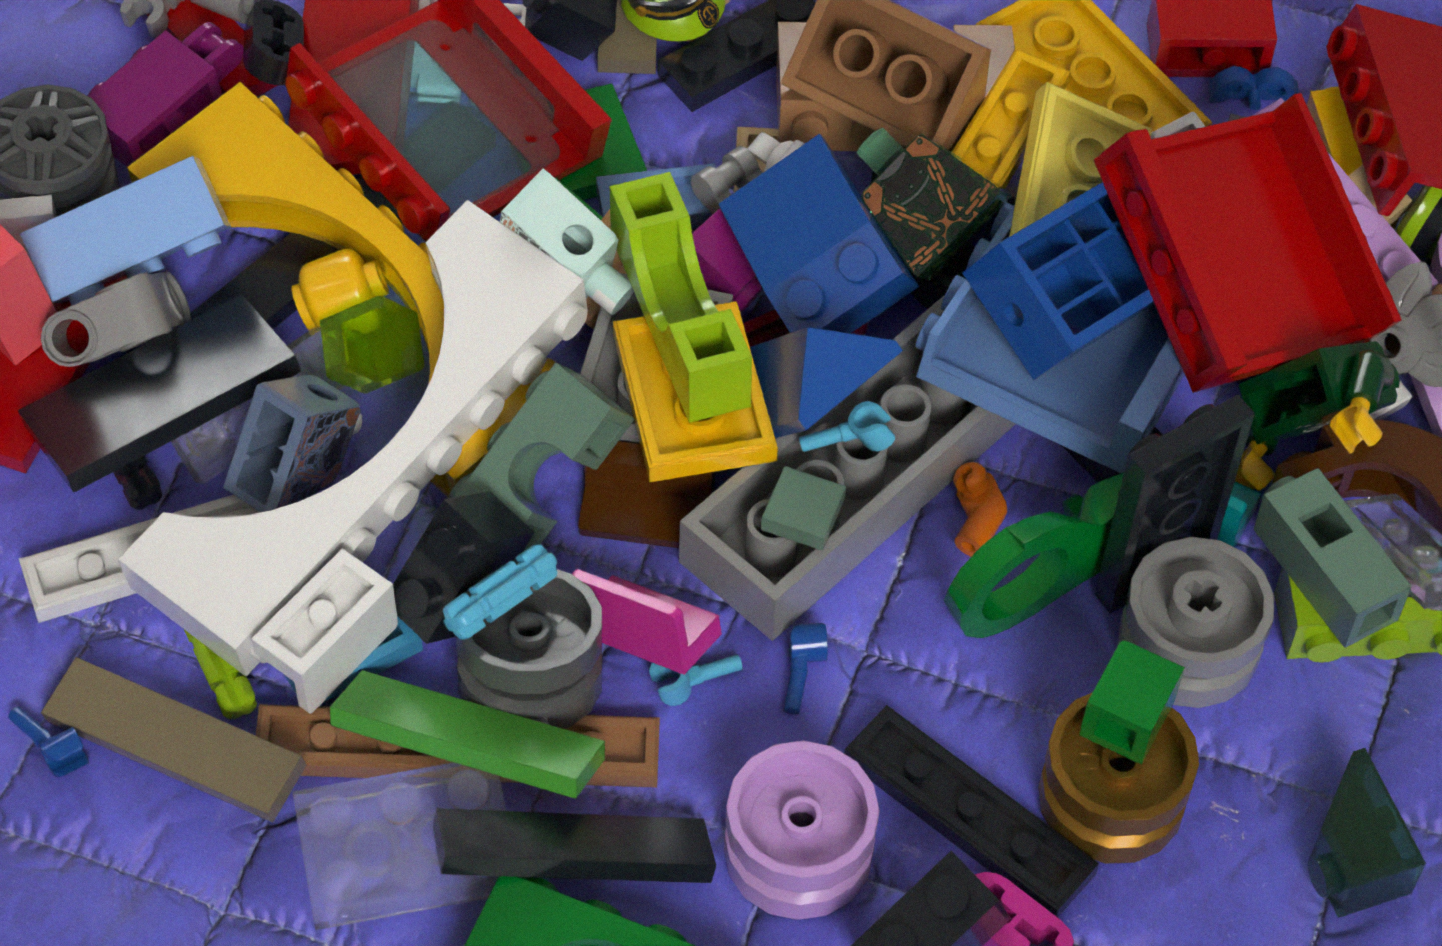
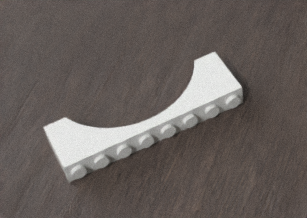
M468 200L426 242L432 275L444 301L442 343L433 376L421 401L393 439L370 461L347 478L320 493L284 507L250 515L218 518L192 517L163 512L118 558L131 589L246 677L260 662L267 663L254 653L251 638L342 548L361 562H364L372 552L376 538L393 520L400 521L411 512L417 503L420 491L436 474L443 475L454 466L462 452V446L478 429L485 430L490 427L501 414L505 400L520 384L527 385L531 383L541 372L546 362V356L562 339L564 341L572 339L586 321L588 309L584 280Z

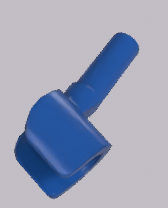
M824 623L798 624L791 631V641L789 644L791 673L783 708L786 713H800L808 672L807 662L827 661V630Z
M15 707L10 711L8 715L9 720L34 741V744L40 749L48 768L55 777L65 776L89 764V760L83 752V744L73 727L52 737L48 729L40 725L21 707Z

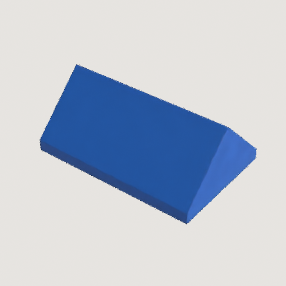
M810 327L750 347L775 438L809 429L899 355L903 349L896 340Z

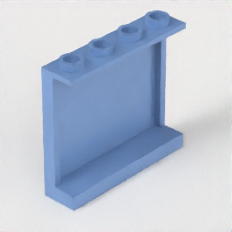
M1007 202L1004 203L991 229L990 236L993 237L990 242L983 238L979 240L972 252L966 270L997 244L1009 237L1015 205L1013 206ZM956 275L944 296L941 310L944 312L941 316L934 313L928 316L915 345L917 349L924 351L917 372V378L1119 473L1125 471L1127 455L1140 440L1151 434L1185 375L1154 304L1033 380L968 281L959 275Z

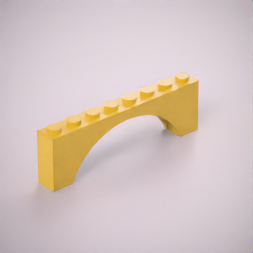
M239 82L127 167L133 183L188 157H197L201 159L231 228L254 227L293 232L323 241L340 250L353 249L361 255L365 263L376 260L387 284L400 297L413 315L424 337L429 352L430 382L442 343L444 301L432 275L426 243L421 242L419 245L414 243L404 233L401 222L388 207L380 205L376 208L364 196L362 187L349 171L344 168L336 171L324 160L320 147L310 135L304 131L296 134L285 124L282 113L267 96L262 95L257 98ZM546 358V362L539 375L549 371L555 361ZM531 383L527 385L520 384L505 400L503 410L496 421L485 430L478 429L462 446V452L454 466L445 474H436L430 480L448 498L457 482L464 476L473 473L488 453L487 445L492 435L502 425L511 422L524 405L526 393Z

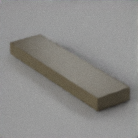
M75 657L41 711L47 722L64 730L73 727L78 736L272 823L307 765L302 756L77 657Z

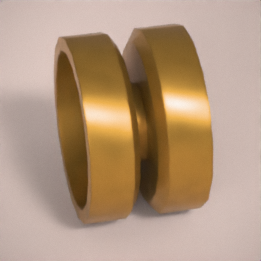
M1090 693L1075 699L1056 720L1048 743L1045 764L1038 786L1041 813L1052 829L1094 860L1105 864L1135 863L1160 852L1178 833L1199 767L1196 738L1182 715L1171 708L1141 765L1079 735L1086 705L1092 694Z

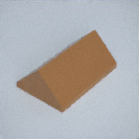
M817 0L780 84L880 134L883 133L886 137L906 147L916 138L923 137L949 151L966 130L985 99L991 49L891 0ZM918 138L916 140V143L918 145H921L923 143V140L921 138Z

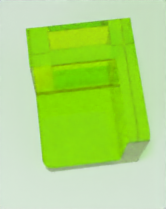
M384 296L373 297L320 320L326 376L333 381L366 394L415 374L424 368L417 312Z

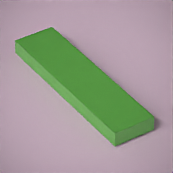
M364 670L355 677L330 706L331 726L575 799L605 760V741Z

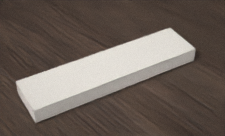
M230 495L172 514L218 518L244 516L260 513V511L237 496ZM157 518L20 558L19 562L38 623L136 594L130 588L118 558Z

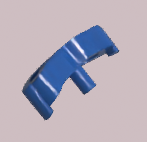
M1232 66L1217 73L1208 81L1210 103H1219L1227 99L1241 100L1248 97L1251 110L1260 109L1261 100H1278L1282 98L1286 101L1294 94L1299 93L1297 80L1289 72L1279 67L1266 68L1256 74H1251L1249 70L1243 67Z

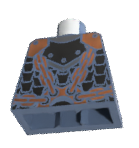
M310 374L257 384L223 488L260 512L284 507L314 495L332 483L338 476L351 437L361 429L362 415L358 402L319 377Z

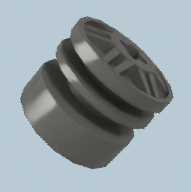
M47 84L23 88L0 99V200L52 194L56 214L59 216L120 188L105 114L92 98L73 88Z

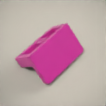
M576 569L572 573L573 576L592 589L602 606L603 644L685 675L722 635L718 614L614 575L606 580L580 569Z

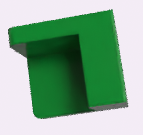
M1121 641L1087 702L1079 735L1142 765L1175 702L1185 667L1131 642Z

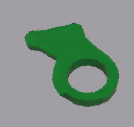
M1124 472L1092 485L1086 491L1084 497L1075 493L1064 500L1062 507L1066 515L1050 511L1025 518L1004 528L984 543L958 571L944 598V603L949 613L965 636L984 638L1008 630L1032 617L1084 581L1100 573ZM1039 554L1037 559L1024 572L1008 584L991 592L1010 571L1025 560Z

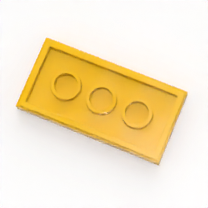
M1018 0L976 23V25L1012 26L1015 48L1070 71L1066 91L1152 129V132L1193 111L1205 126L1212 125V121L1092 0Z

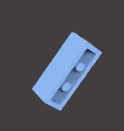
M191 156L19 234L52 303L62 304L70 301L71 306L96 296V292L105 288L104 284L124 275L130 278L144 272L155 274L164 270L165 267L161 259L184 249L187 258H190L220 245L222 242L218 233L231 228V225L201 159Z

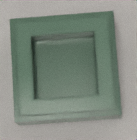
M784 466L762 515L761 530L823 551L845 500L846 486Z

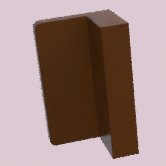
M618 441L597 470L585 466V489L578 521V532L580 535L679 548L680 521L714 492L715 472L649 482L640 444Z

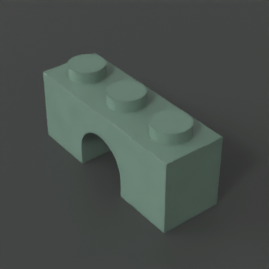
M555 362L549 371L543 372L531 383L526 393L524 405L511 422L502 425L492 435L487 445L488 453L473 473L464 476L457 482L449 498L491 491L535 532L524 551L532 545H540L558 521L549 515L536 500L534 480L539 467L549 457L564 453L571 460L597 470L635 418L581 374Z

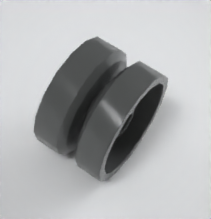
M557 570V576L539 590H534L531 586L530 589L533 594L492 623L484 619L486 627L469 639L462 640L456 636L458 693L461 699L562 729L571 727L592 711L602 692V606L588 585L570 573ZM488 574V575H486L485 577H483L482 579H480L478 582H476L475 584H473L471 587H473L474 585H476L477 583H479L480 581H482L483 579H485V578H486L487 576H489L490 574ZM469 587V588L467 589V591L465 592V593L468 594L469 597L472 596V595L470 594V592H469V589H470L471 587Z

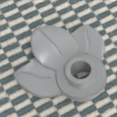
M1417 262L1398 270L1386 282L1402 321L1368 342L1377 341L1382 346L1385 356L1396 367L1399 375L1408 372L1426 386L1442 387V294L1432 295V280L1429 268L1425 262ZM1388 333L1394 334L1400 340L1401 349L1398 355L1389 353L1385 347V338Z

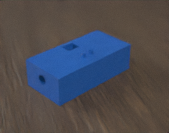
M1103 182L1003 240L962 273L1033 380L1155 304Z

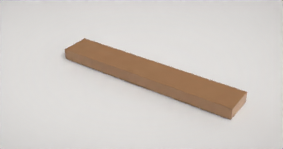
M259 704L255 736L301 755L307 764L301 776L521 783L331 726L329 706H319L313 713L309 714L298 705ZM586 715L571 727L565 728L569 731L605 741V760L586 785L657 788L660 717Z

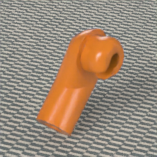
M968 462L961 465L953 476V484L957 488V497L967 516V520L955 537L954 542L961 552L970 557L984 543L994 537L1007 514V504L995 478L986 471L982 464L977 462Z

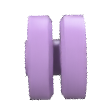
M804 740L775 744L751 757L732 781L726 805V831L724 837V853L728 874L745 899L768 914L795 920L827 916L854 899L868 880L880 811L874 784L858 762L833 746Z

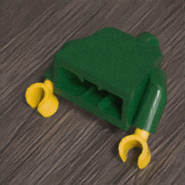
M1377 341L1319 348L1238 384L1242 399L1255 414L1246 441L1247 449L1243 452L1235 481L1251 489L1262 490L1273 479L1275 473L1261 457L1273 454L1279 440L1321 431L1324 425L1330 424L1333 432L1349 454L1354 452L1355 447L1362 440L1369 447L1375 445L1383 433L1370 414L1394 404L1400 384L1399 373L1385 356L1382 346Z

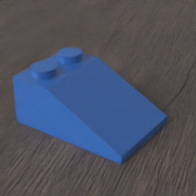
M821 134L809 140L718 204L765 294L790 333L807 327L852 333L920 287Z

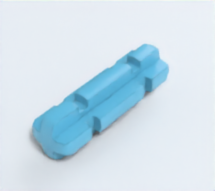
M532 545L515 557L518 562L517 565L514 561H509L471 587L469 592L472 596L469 597L467 593H463L448 603L443 609L445 627L448 631H453L459 639L464 640L472 637L486 627L484 619L492 623L533 594L530 589L531 586L534 590H539L557 576L555 566L557 560L553 553H548L542 545Z

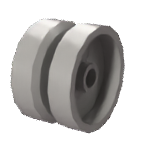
M1197 537L1166 542L1143 557L1131 578L1126 605L1123 608L1119 624L1118 644L1121 641L1131 642L1185 667L1173 705L1202 708L1223 703L1247 687L1259 665L1264 643L1269 635L1274 619V593L1265 572L1245 552L1220 540Z

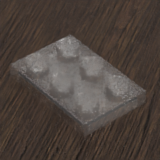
M453 762L292 791L315 930L487 899L499 877L441 874L432 826L436 808L506 811L500 776Z

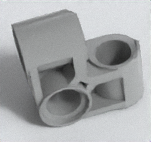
M165 271L155 274L144 272L96 292V296L56 312L47 319L42 327L41 343L44 352L50 360L61 366L73 367L94 362L118 351H127L152 341L190 321L191 312L181 286L170 272ZM73 320L82 323L88 331L89 342L83 353L73 350L67 342V328Z

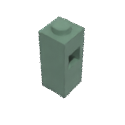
M1319 468L1296 479L1293 476H1287L1272 484L1262 496L1261 507L1253 530L1343 647L1346 648L1398 621L1412 586Z

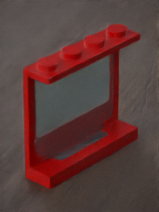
M438 0L320 62H317L301 43L290 48L285 85L292 101L299 108L306 109L323 127L325 136L331 145L338 150H343L360 168L362 177L367 185L374 191H380L395 207L404 226L410 232L418 233L425 242L466 200L490 216L495 217L502 212L543 168L554 178L561 180L603 155L612 119L500 0Z

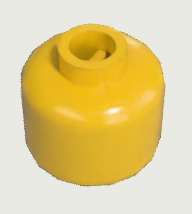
M349 248L306 263L299 271V283L292 286L295 305L306 328L309 331L318 329L327 338H338L377 322L381 316L380 298L389 294L387 282L378 262L373 260L365 263L357 251Z

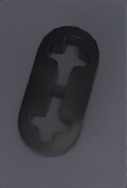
M260 0L255 3L244 30V66L258 80L277 86L285 85L290 48L298 43L304 46V22L301 15L289 5L275 0Z

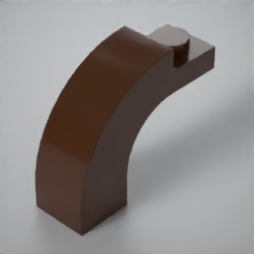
M1373 419L1383 433L1380 440L1370 447L1362 440L1357 444L1354 452L1349 454L1333 432L1330 424L1322 427L1314 453L1309 451L1295 453L1277 466L1272 484L1287 476H1293L1296 479L1319 468L1342 498L1367 497L1383 501L1398 508L1417 525L1433 553L1442 555V438L1404 423Z

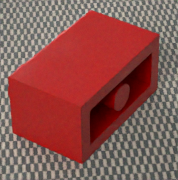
M1151 0L1147 20L1150 59L1167 77H1214L1217 73L1232 66L1243 67L1249 70L1251 74H1256L1260 70L1270 68L1277 43L1272 0Z

